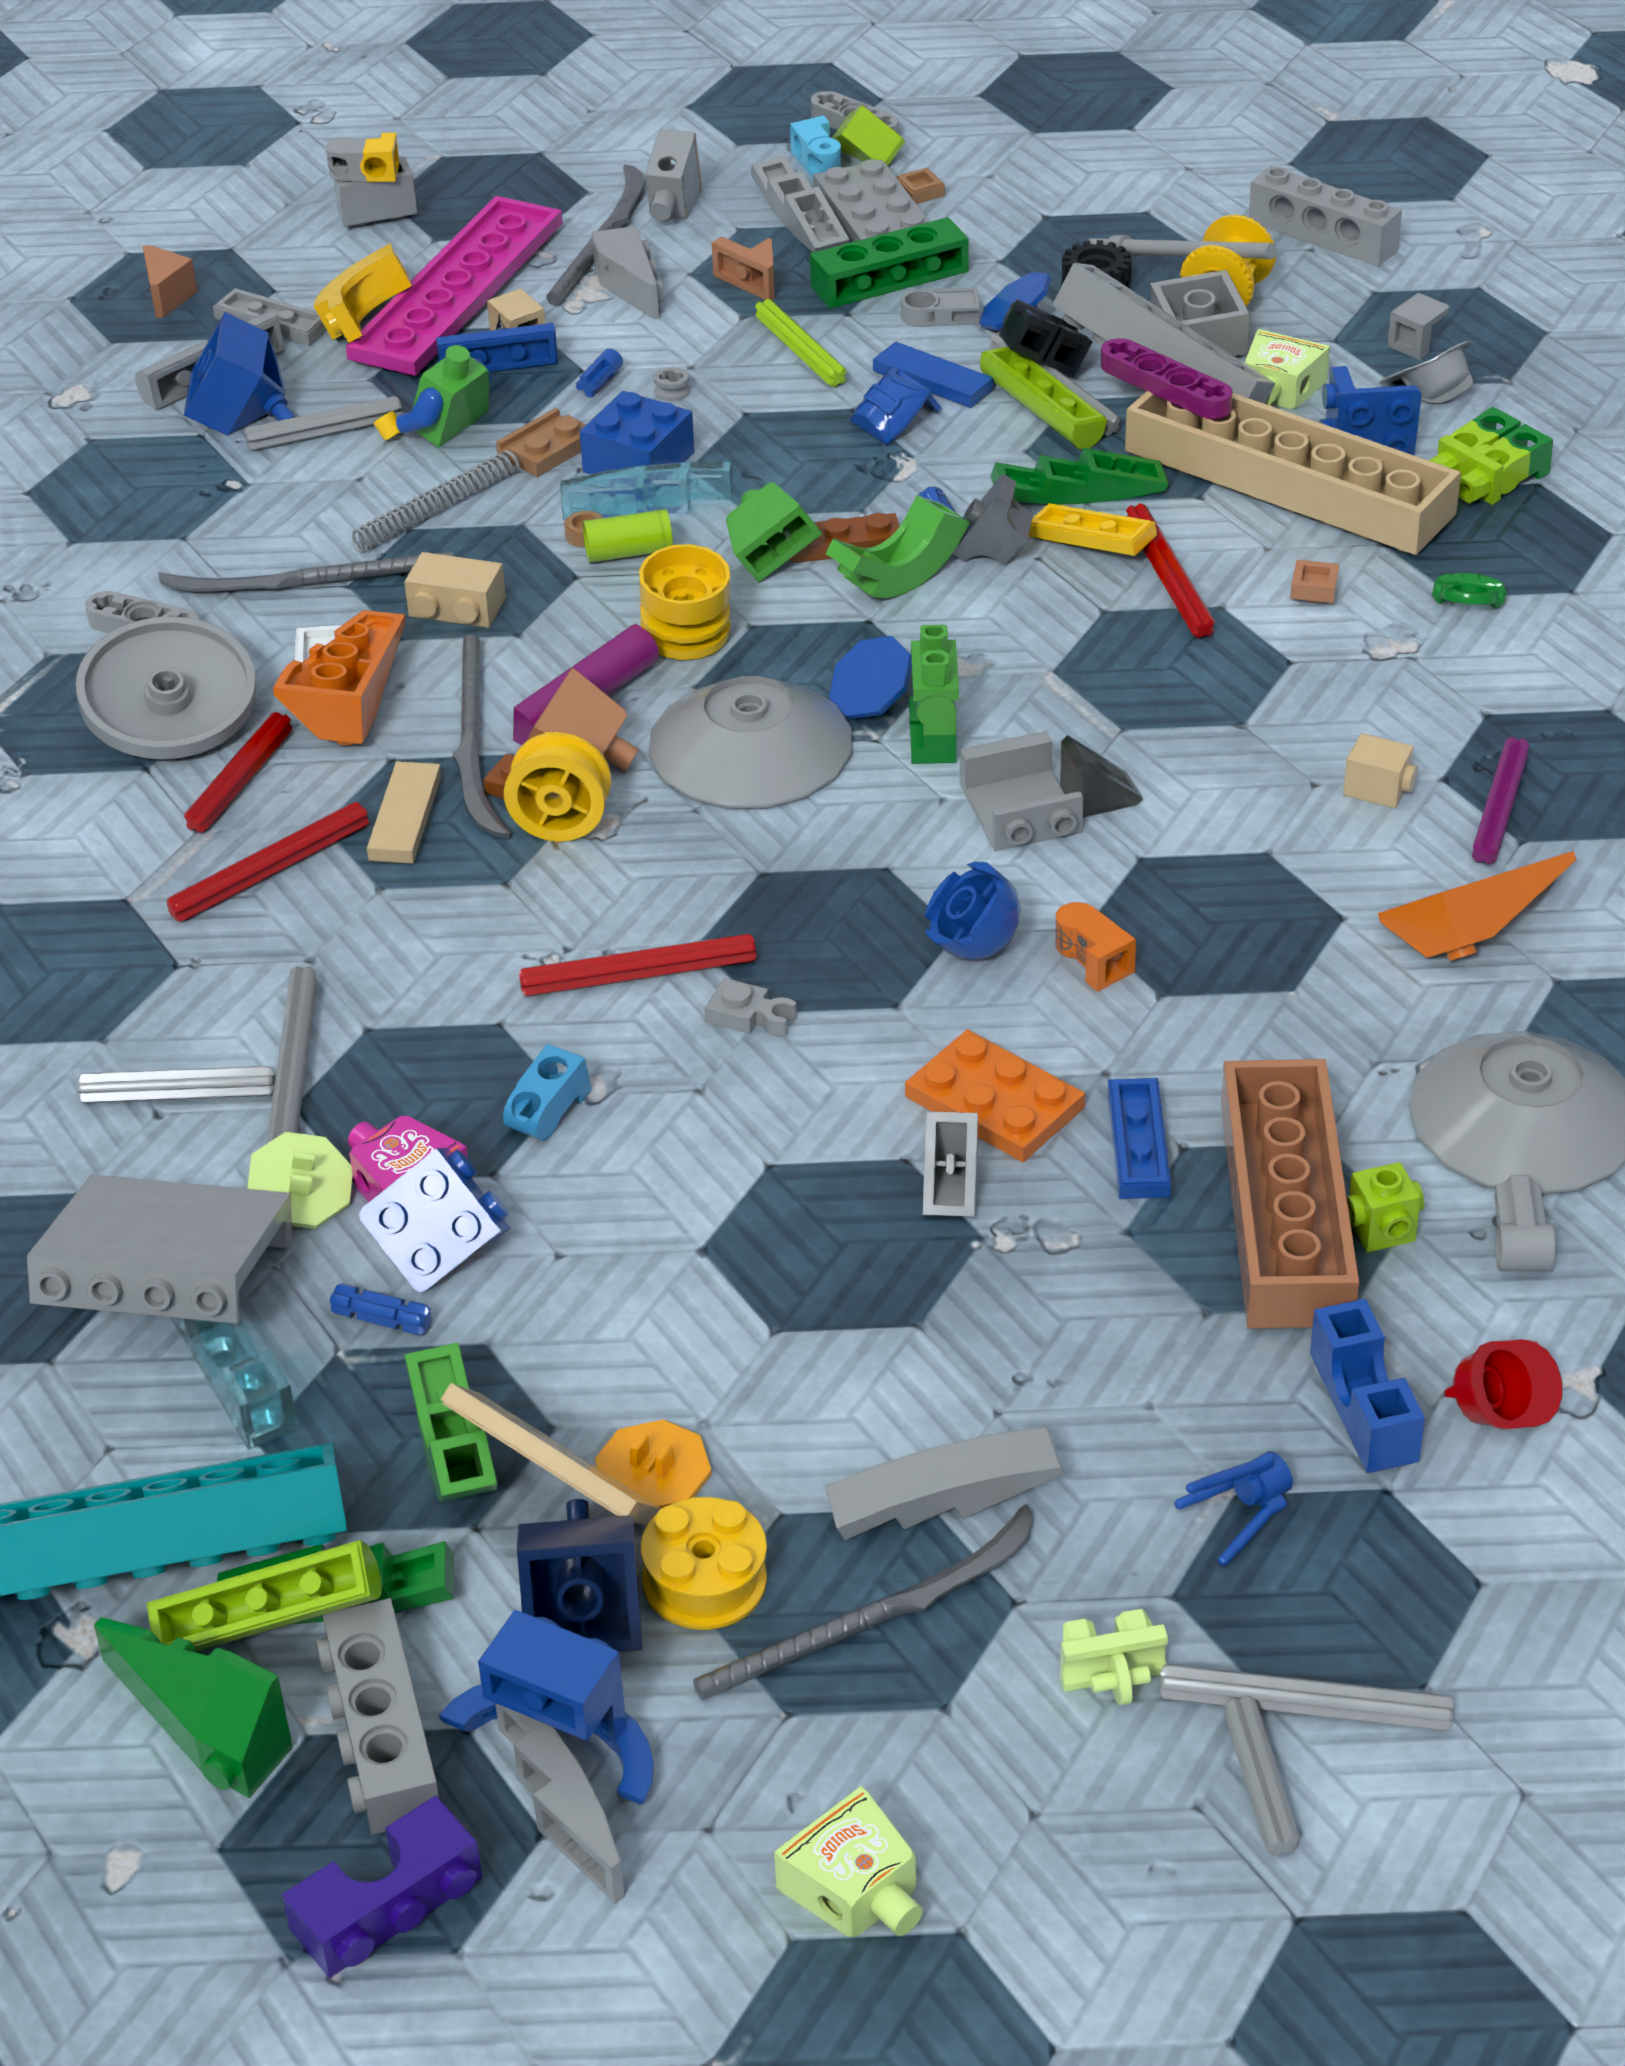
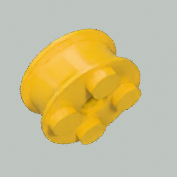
M545 732L526 741L518 749L512 761L511 771L504 786V802L507 811L523 830L535 837L557 842L581 838L598 825L603 815L605 801L611 788L609 765L595 746L578 736L562 732Z
M714 1497L689 1498L660 1509L646 1526L641 1539V1558L644 1565L642 1587L645 1598L652 1609L665 1620L694 1630L723 1628L748 1616L762 1600L767 1583L764 1563L767 1551L766 1537L759 1521L740 1503Z

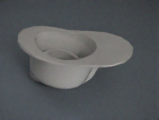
M1465 341L1457 344L1429 361L1380 380L1379 384L1384 385L1403 380L1407 386L1415 385L1419 387L1422 401L1435 404L1450 401L1473 385V378L1463 352L1471 342Z

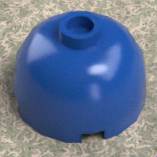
M974 861L966 864L972 870L965 872L961 876L956 872H952L934 891L925 912V917L931 921L930 930L925 928L926 935L947 953L957 958L981 960L997 953L1011 941L1019 924L1021 907L1016 889L1007 878L989 863Z

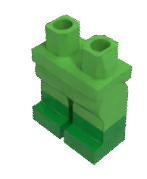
M944 624L920 626V640L911 641L913 697H909L911 764L956 763L955 700H959L956 639L948 640V630Z

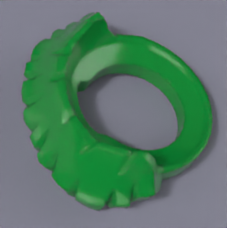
M1472 573L1441 575L1435 581L1432 596L1438 604L1448 600L1463 604H1490L1493 606V609L1499 608L1505 602L1506 595L1504 584L1499 580Z

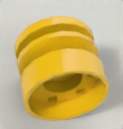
M683 544L671 545L656 550L645 558L639 569L640 626L654 638L659 655L677 660H692L709 656L722 648L731 634L729 605L730 571L729 565L723 557L707 547Z

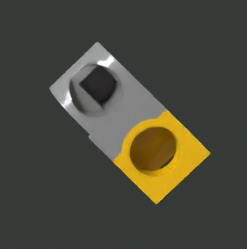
M396 132L381 133L380 138L373 139L339 137L332 139L326 144L329 176L332 179L352 182H396L400 165Z

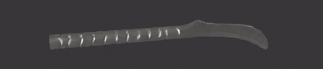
M624 165L623 171L626 184L622 197L611 215L597 231L617 229L629 221V214L644 188L643 173L636 167ZM592 238L547 294L546 299L549 304L553 306L559 305L593 262Z
M453 551L435 554L453 556ZM420 555L303 568L279 574L250 577L199 578L158 572L160 583L164 586L191 592L257 588L281 589L324 582L410 573Z
M468 635L463 639L461 741L459 748L453 753V758L459 767L464 803L470 817L478 827L489 834L509 840L510 830L501 822L491 808L481 782L478 750L480 640L474 635Z
M1027 1504L1020 1507L1012 1519L993 1539L948 1569L909 1588L862 1606L858 1610L855 1609L842 1615V1617L834 1618L794 1637L785 1639L778 1644L764 1648L762 1651H757L729 1665L715 1669L713 1672H709V1674L706 1673L694 1678L693 1684L697 1695L703 1701L716 1695V1693L719 1694L745 1681L747 1682L759 1677L761 1674L768 1673L854 1636L857 1633H861L866 1629L882 1624L886 1620L889 1621L910 1613L925 1612L938 1599L994 1570L1013 1557L1028 1540L1032 1528L1030 1509Z

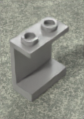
M1047 731L960 749V786L994 851L1082 833L1083 795L1080 791L1065 794L1052 772V740Z

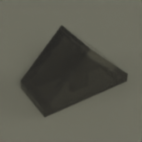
M1068 735L1061 741L1060 786L1065 794L1078 791L1082 793L1083 818L1136 806L1143 800L1126 771Z

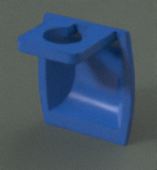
M894 367L864 394V399L854 411L850 421L885 445H888L909 425L923 404L937 413L942 407L931 395L930 389Z

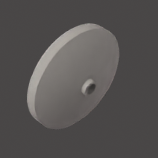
M165 616L142 619L113 630L102 637L87 652L76 676V695L79 711L90 731L102 742L116 750L150 759H175L193 756L222 744L238 732L246 723L254 708L257 691L254 665L243 645L231 634L215 625L185 617Z

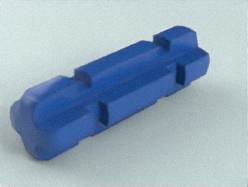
M344 1283L338 1284L331 1294V1311L341 1316L352 1318L355 1313L358 1320L395 1330L399 1329V1325L403 1326V1332L418 1336L426 1333L432 1321L431 1308L426 1304L409 1301L408 1305H404L405 1299L367 1289L359 1293V1287Z

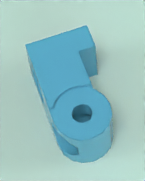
M824 115L790 123L791 153L810 176L813 177L815 173L825 172L831 167H841V144L836 139L830 138V122Z

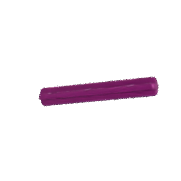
M1510 737L1504 743L1473 844L1472 857L1477 863L1484 861L1489 865L1497 860L1528 757L1529 743L1524 738L1517 740L1515 737Z

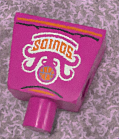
M399 1116L380 1130L368 1122H361L352 1129L348 1137V1144L352 1148L349 1155L354 1184L368 1202L436 1148L448 1147L452 1153L458 1149L468 1159L467 1147L409 1116Z

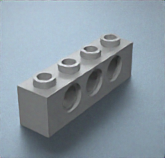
M1270 166L1251 181L1249 218H1253L1254 221L1259 222L1265 228L1378 267L1399 250L1402 210L1389 206L1384 201L1371 200L1356 195L1349 189H1339L1321 183L1316 178H1306L1291 173L1283 167Z
M391 1598L324 1614L323 1620L327 1637L316 1640L323 1674L335 1673L336 1683L326 1685L333 1720L345 1717L347 1729L336 1731L343 1765L355 1764L358 1776L347 1778L354 1814L366 1811L371 1835L386 1832L385 1827L436 1795L439 1798L437 1783Z

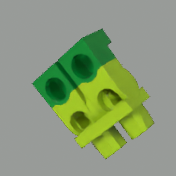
M1491 407L1454 431L1450 436L1445 435L1438 440V454L1429 461L1461 472L1458 495L1460 499L1471 504L1480 498L1493 505L1501 500V494L1510 493L1520 481L1532 476L1539 480L1550 473L1553 439L1527 424L1521 426V421L1495 407ZM1497 423L1504 426L1503 428L1496 430ZM1528 440L1533 441L1535 445L1527 447Z

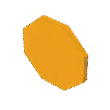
M664 1419L618 1429L595 1457V1466L661 1509L678 1501L694 1498L712 1475L701 1436Z

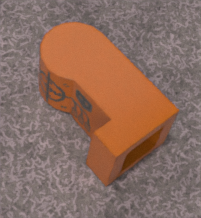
M1072 902L1061 906L1057 910L1055 926L1056 949L1065 957L1077 959L1086 968L1085 982L1099 992L1135 973L1136 939L1087 903Z

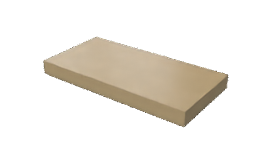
M450 1383L441 1397L443 1405L617 1516L634 1515V1523L647 1526L661 1509L483 1394Z

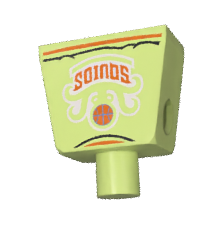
M1258 329L1245 364L1276 383L1265 404L1296 409L1327 381L1330 346Z
M862 1786L774 1851L776 1887L783 1894L847 1937L859 1936L879 1919L897 1936H903L910 1932L922 1917L923 1908L910 1897L916 1888L915 1855L871 1795Z

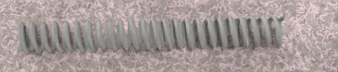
M504 450L501 454L485 460L482 464L466 470L463 474L445 481L444 484L433 487L432 490L426 491L425 494L414 497L412 501L401 504L399 508L388 511L386 515L382 514L379 518H374L373 522L368 521L366 525L355 528L352 533L354 546L359 552L364 553L365 548L371 549L372 545L377 546L378 541L384 542L385 538L390 539L391 534L397 535L398 531L403 532L405 527L410 528L411 524L416 525L417 521L422 522L424 517L429 518L430 514L436 515L437 510L443 511V506L449 508L450 503L455 505L456 500L462 501L463 497L468 498L469 493L475 494V490L481 491L482 487L487 488L488 483L494 484V480L500 481L501 477L506 478L507 473L513 474V470H519L520 463L517 457L512 452ZM505 454L512 456L517 467L513 465L512 461ZM504 459H505V460L507 461V463L509 464V466H510V471L507 469V467H506V465H505V463H504ZM498 463L502 466L504 474L500 471ZM491 466L496 470L498 477L494 475ZM485 469H486V470L488 471V473L490 474V476H491V481H490L489 478L487 477L486 472H485ZM479 473L482 475L485 484L481 481ZM472 476L476 479L479 487L475 485ZM466 479H467L468 482L470 483V485H471V487H472V491H471L470 488L468 487L467 482H466ZM460 483L464 487L466 494L462 491ZM453 486L457 489L460 497L456 495ZM447 490L451 493L453 501L450 499ZM440 493H442V495L444 496L447 504H445L442 500ZM434 496L438 500L440 507L436 504ZM428 500L432 504L434 511L430 508ZM421 503H422L423 506L425 507V509H426V511H427V514L424 512V510H423V508H422V506H421ZM415 507L419 511L421 518L417 515ZM408 510L411 512L414 521L411 519ZM402 514L406 518L408 525L405 523ZM395 517L398 519V521H399V523H400V525H401V528H400L399 525L397 524ZM389 521L393 525L395 532L392 530ZM382 524L385 526V528H386V530H387V532H388V535H387L386 532L384 531ZM376 528L380 532L382 538L379 537ZM369 531H370L371 534L373 535V537H374V539H375V542H374L373 539L371 538ZM357 532H359V543L361 544L362 549L359 547L356 541L355 534ZM363 535H364V537L366 538V540H367V542H368V545H367L366 542L364 541Z

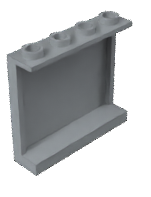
M91 1174L27 1255L30 1304L238 1324L240 1321V1287L267 1247L287 1248L292 1241L291 1193Z

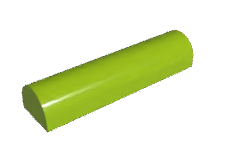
M1008 346L981 352L980 369L982 373L993 377L994 382L1076 448L1082 450L1083 448H1091L1101 439L1106 428L1107 418L1032 359L1010 350Z
M358 1540L150 1601L146 1604L150 1631L157 1636L161 1643L170 1645L179 1637L190 1640L196 1649L194 1652L379 1599L382 1585L378 1564L372 1550L365 1542Z

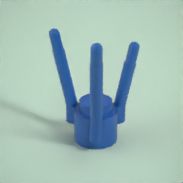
M1268 1451L1252 1461L1188 1483L1186 1491L1190 1494L1175 1500L1174 1506L1177 1509H1184L1233 1488L1244 1504L1248 1506L1255 1504L1262 1506L1260 1511L1219 1556V1565L1226 1566L1272 1515L1287 1507L1282 1494L1291 1490L1293 1478L1286 1462L1275 1452Z

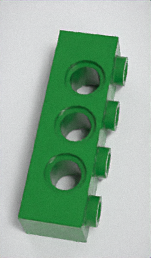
M949 217L810 253L811 288L829 309L969 272V238Z

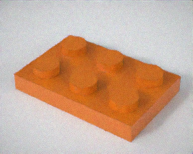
M968 1029L905 1082V1097L932 1112L978 1113V1138L1023 1163L1085 1108V1093Z

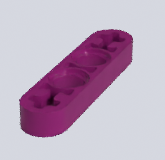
M1115 338L1102 344L1101 368L1106 373L1207 419H1219L1231 413L1233 390L1226 383L1132 340Z

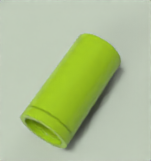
M667 509L585 520L582 522L585 550L589 563L652 554L656 550L673 545Z

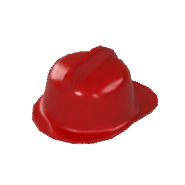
M1524 1339L1491 1341L1480 1345L1475 1353L1464 1357L1455 1369L1453 1385L1444 1390V1396L1455 1398L1463 1415L1473 1423L1503 1430L1536 1427L1549 1422L1558 1412L1562 1400V1378L1557 1363L1551 1354L1537 1342Z

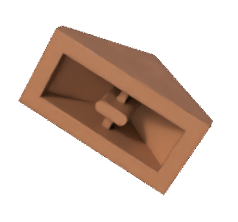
M152 245L143 246L155 316L156 319L163 318L198 292L193 260Z

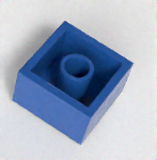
M620 392L579 431L583 473L651 494L695 453L692 411L677 407L668 402L646 398L634 392Z

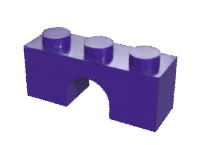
M436 1795L385 1827L391 1863L395 1866V1869L388 1876L373 1882H359L349 1878L332 1861L282 1894L290 1931L329 1979L346 1967L360 1964L375 1948L398 1933L410 1931L422 1921L425 1915L448 1900L463 1896L473 1887L475 1882L483 1878L476 1840Z

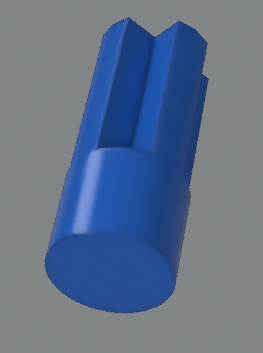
M605 349L580 376V379L576 382V388L584 390L586 397H592L622 367L623 359L621 355L614 349Z

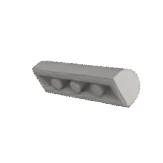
M267 312L247 321L269 332L276 355L286 351L277 314ZM208 340L138 371L135 374V383L143 401L157 411L187 397L191 370Z

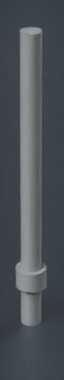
M1112 235L1109 239H1088L1091 244H1097V240H1103V245L1114 242L1116 243V248L1123 246L1126 248V252L1129 251L1131 255L1187 257L1193 250L1206 245L1228 248L1242 258L1273 259L1276 255L1274 243L1131 239L1127 235Z

